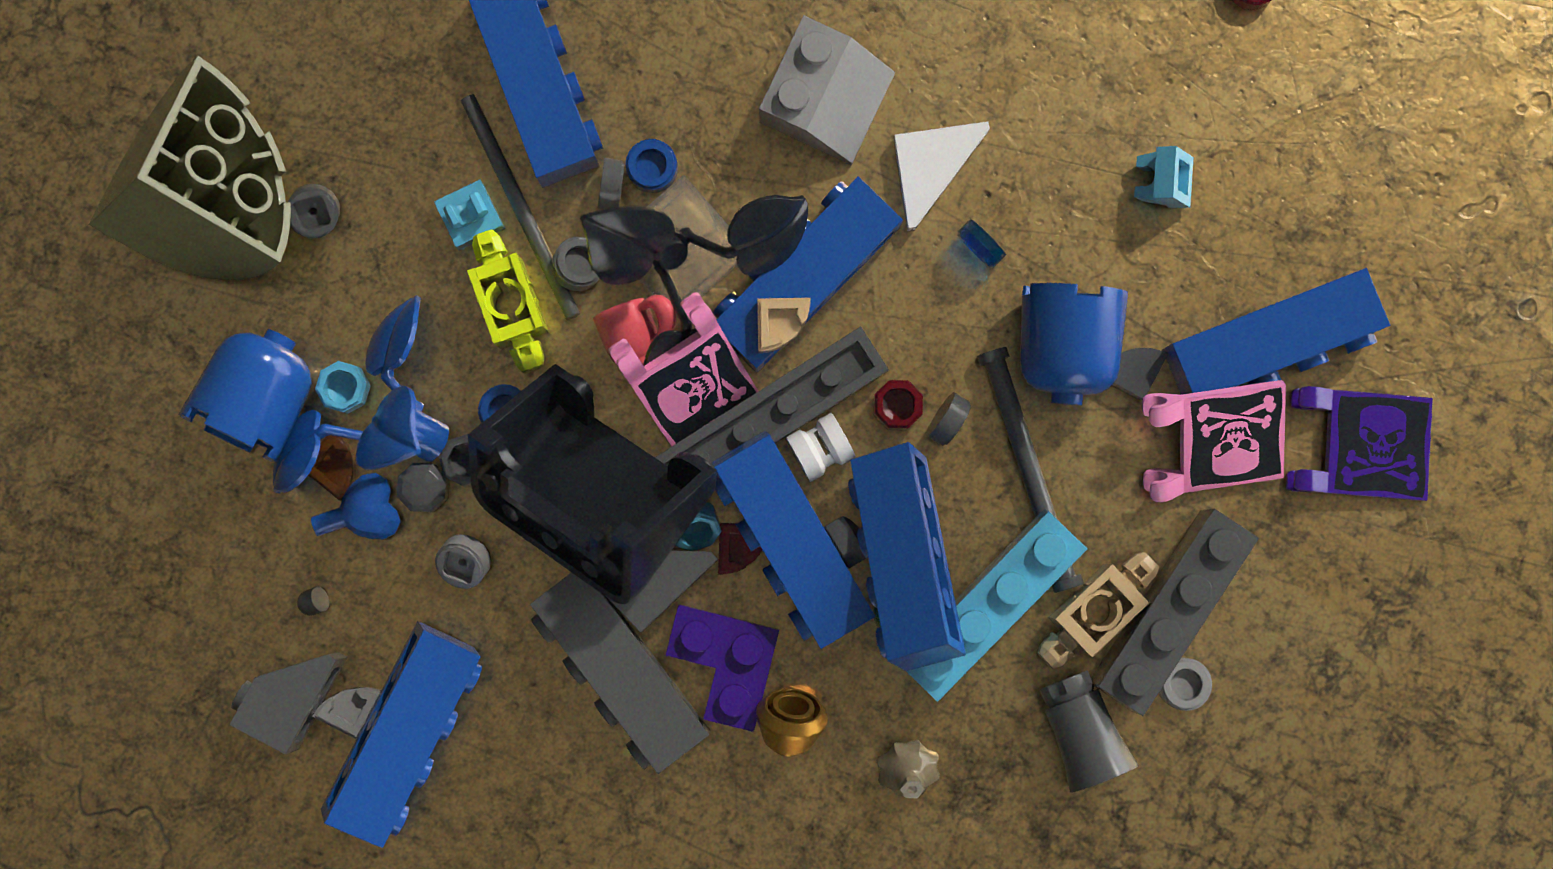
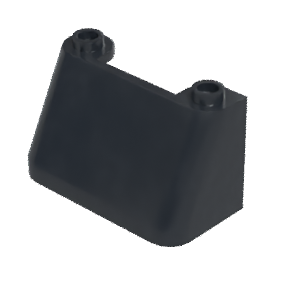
M554 364L468 434L472 491L478 503L495 519L617 604L625 605L644 589L712 496L716 488L717 470L711 467L703 457L696 454L692 455L688 452L676 454L669 461L668 466L596 419L594 417V395L590 385L580 376L572 375L557 364Z

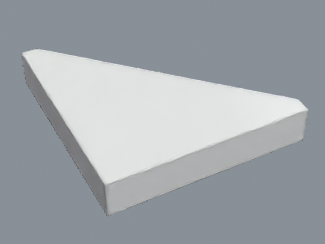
M989 121L894 135L893 139L907 231L917 228L918 224L990 129Z

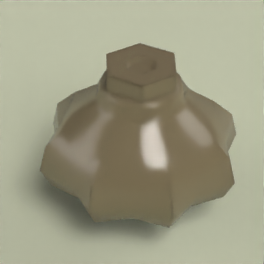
M919 740L908 743L894 742L890 750L877 759L880 768L878 781L881 786L891 789L898 797L918 798L926 791L929 785L939 780L940 773L937 768L939 754L934 750L925 748Z

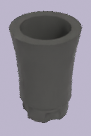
M1087 670L1040 689L1041 695L1049 707L1045 712L1054 731L1064 762L1070 793L1103 783L1139 766L1115 726L1099 689L1094 690L1092 679Z

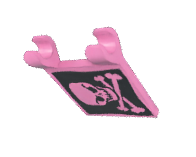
M698 292L691 294L680 303L697 332L653 361L643 366L626 339L620 340L608 349L617 366L671 447L758 392V389L720 328L715 316Z
M1282 380L1182 395L1165 393L1145 395L1142 400V412L1144 416L1149 417L1152 426L1164 427L1180 420V470L1165 468L1146 470L1143 474V487L1146 491H1150L1151 499L1155 502H1166L1187 492L1284 478L1286 384Z

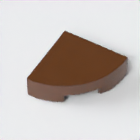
M333 435L326 436L320 444L317 460L308 475L339 501H342L346 491L354 482L356 471L353 451L346 438Z

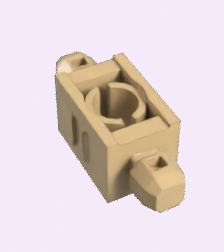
M1141 552L1131 556L1121 565L1123 568L1122 572L1113 564H1103L1048 617L1060 631L1057 634L1051 632L1040 644L1037 653L1051 668L1061 667L1075 656L1072 651L1076 647L1085 656H1095L1149 604L1137 590L1138 587L1146 588L1156 577L1159 566L1148 554ZM1105 583L1112 592L1099 588ZM1114 593L1119 599H1111L1108 602L1110 613L1106 621L1099 625L1086 623L1083 626L1086 629L1097 631L1090 637L1071 615L1075 613L1077 621H1086L1088 619L1086 606L1090 599L1097 595L1111 597Z

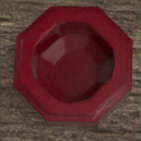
M889 380L874 394L873 415L888 430H907L923 415V394L909 380Z

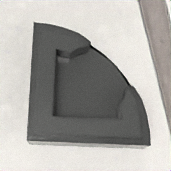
M1135 348L1122 352L1119 373L1112 386L1142 401L1143 397L1149 392L1168 353L1152 348Z

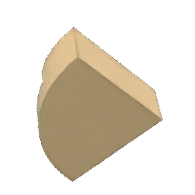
M811 298L758 299L759 353L780 349L790 343L800 333L809 314Z

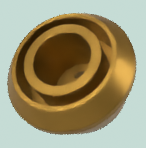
M794 688L773 691L758 703L756 709L757 721L765 744L777 754L786 757H793L810 750L825 730L828 722L827 712L819 700L806 691Z

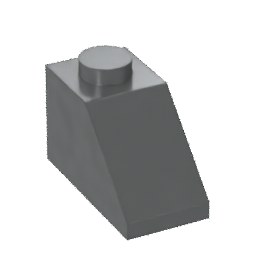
M671 551L644 589L629 603L622 605L612 600L610 601L641 633L718 561V558L713 552Z
M339 652L327 654L257 676L253 682L247 680L241 686L232 702L231 708L237 712L230 725L285 755L299 750L315 720L312 717L314 712L325 701L348 657Z

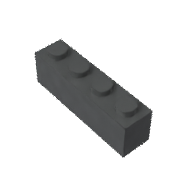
M1216 509L1201 510L1144 596L1149 604L1124 627L1091 679L1094 687L1130 711L1144 716L1259 538Z
M571 572L530 604L537 613L531 618L535 628L549 644L556 639L568 654L562 660L566 669L580 685L587 681L600 697L594 702L596 708L611 727L620 723L632 739L626 744L627 749L644 770L651 765L659 774L710 734L711 730L620 610L606 596Z

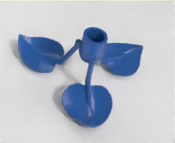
M416 295L390 312L380 323L370 340L366 354V370L373 376L381 374L382 381L392 390L381 401L376 414L372 418V423L364 431L328 424L320 425L321 413L316 410H309L301 414L297 418L277 462H274V492L278 494L289 492L305 480L317 460L321 444L320 440L329 435L359 440L356 449V463L366 470L388 467L413 456L431 462L441 454L449 437L448 425L423 413L424 404L416 400L414 391L407 386H401L394 377V369L400 367L405 362L414 343L421 297Z

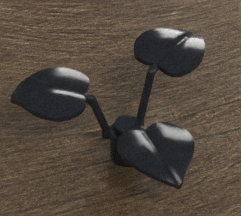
M771 195L749 202L736 212L729 224L727 239L731 245L729 247L721 246L696 235L689 227L678 230L671 218L664 211L655 207L623 206L581 215V225L586 237L589 262L596 275L605 283L623 285L644 277L653 264L678 315L681 330L665 331L657 335L646 352L644 366L697 332L695 328L692 329V323L680 305L682 300L669 273V270L676 269L685 262L688 256V244L692 243L726 259L736 257L737 266L745 275L767 273L783 264L799 245L807 224L808 202L803 195L797 197Z

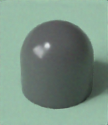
M314 587L299 595L297 606L303 614L312 616L328 609L329 598L323 588Z

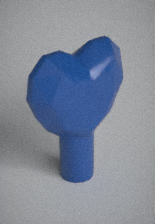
M377 473L360 476L346 491L339 508L311 517L315 534L321 536L346 527L356 535L368 539L384 540L394 535L401 520L398 511L389 503L391 489L388 479Z

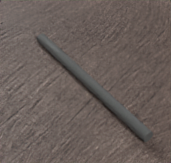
M472 94L464 97L461 103L566 320L580 315L569 289L561 286L552 273L551 262L553 256L475 95Z

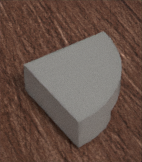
M354 687L356 689L338 692L335 696L333 695L326 699L317 708L312 717L357 739L382 691L380 689Z

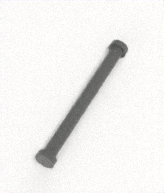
M1002 347L978 355L977 358L980 366H986L1034 516L1036 518L1046 509L1057 519L1005 360L1010 357L1007 347ZM1071 565L1052 585L1054 593L1082 585L1084 582L1081 573L1075 574L1073 565Z

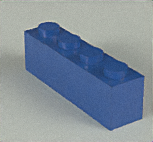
M469 0L533 171L542 188L599 167L594 153L603 149L598 132L592 119L582 122L576 104L585 101L574 72L564 74L558 57L567 54L556 24L546 27L540 10L549 7L547 0Z
M859 176L849 186L843 181L839 182L825 196L821 204L826 209L812 223L807 219L805 232L799 245L783 264L767 273L749 275L754 282L740 296L732 291L712 312L717 317L716 320L735 353L756 373L782 349L767 353L758 352V299L811 298L807 323L900 229L903 219Z
M1364 268L1172 343L1162 350L1168 353L1166 360L1180 395L1236 387L1246 382L1251 385L1282 380L1278 372L1279 369L1295 363L1299 372L1311 369L1330 361L1326 351L1343 344L1347 354L1378 342L1374 332L1391 325L1368 269Z
M764 431L711 462L718 473L715 491L724 506L734 501L744 519L735 525L751 552L758 547L762 548L770 562V565L763 568L762 571L776 595L780 596L787 591L797 609L788 615L803 641L813 636L820 649L876 617L769 433Z
M906 442L851 459L853 478L849 480L848 488L852 502L859 509L862 527L858 528L857 537L862 553L869 560L871 576L867 578L866 586L873 606L878 609L881 627L876 629V641L881 655L888 662L904 671L965 656L966 652L926 456L912 444Z
M417 621L321 807L324 824L381 848L384 847L390 834L398 835L409 813V806L405 804L414 786L420 789L425 784L432 770L434 760L429 757L438 739L445 741L454 728L458 712L454 711L458 700L463 692L469 694L473 690L481 674L482 665L478 664L481 656L473 646Z

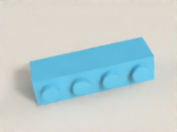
M1044 509L955 599L966 655L906 672L938 702L1068 570L1087 548L1048 510Z

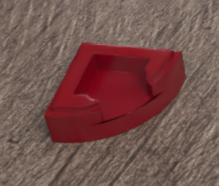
M720 523L718 575L731 574L746 568L762 552L761 547L751 552L735 525L737 523Z

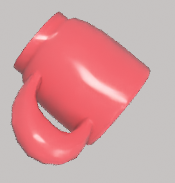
M652 295L646 299L637 298L604 310L593 317L602 343L615 364L616 362L608 349L620 340L626 339L643 366L646 352L654 338L662 332L674 330L677 319L671 300L663 295ZM649 308H652L657 316L658 331Z

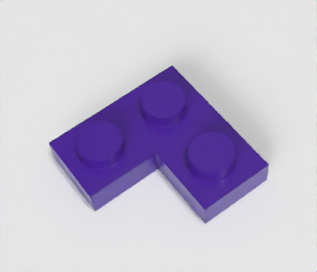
M678 604L666 656L716 668L703 719L754 732L757 722L756 709L758 703L763 698L779 629Z

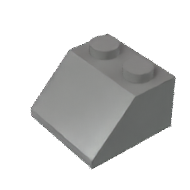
M803 15L759 107V123L852 165L895 72L852 37Z

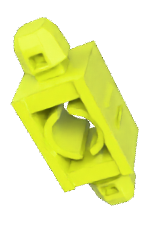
M488 230L473 236L472 247L476 261L483 263V265L469 269L467 272L493 344L499 349L513 345V349L509 350L516 367L523 373L543 367L545 358L539 340L534 341L533 338L549 331L523 260L517 253L504 257L508 252L501 237L494 230ZM517 276L518 282L511 278ZM503 281L509 289L520 292V306L514 312L521 321L514 323L513 319L507 314L498 313L496 301L502 293V289L497 283ZM499 321L509 325L501 327Z

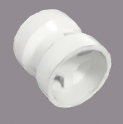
M832 413L818 419L816 427L807 432L798 430L786 437L796 460L809 482L823 476L825 469L834 463L843 465L856 458L847 437ZM818 438L822 440L829 454L825 455L820 443L817 440Z

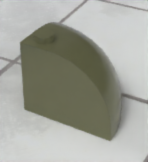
M197 55L169 87L140 129L117 168L89 225L139 254L178 271L220 280H243L258 277L281 263L287 246L291 220V203L285 200V191L281 177L286 170L270 131L264 134L253 115L246 108L250 104L249 100L219 70Z

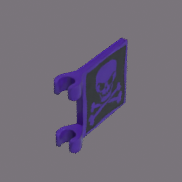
M1313 386L1293 389L1291 392V407L1293 409L1328 411L1325 472L1307 469L1288 471L1286 476L1287 490L1427 501L1433 398L1333 390Z

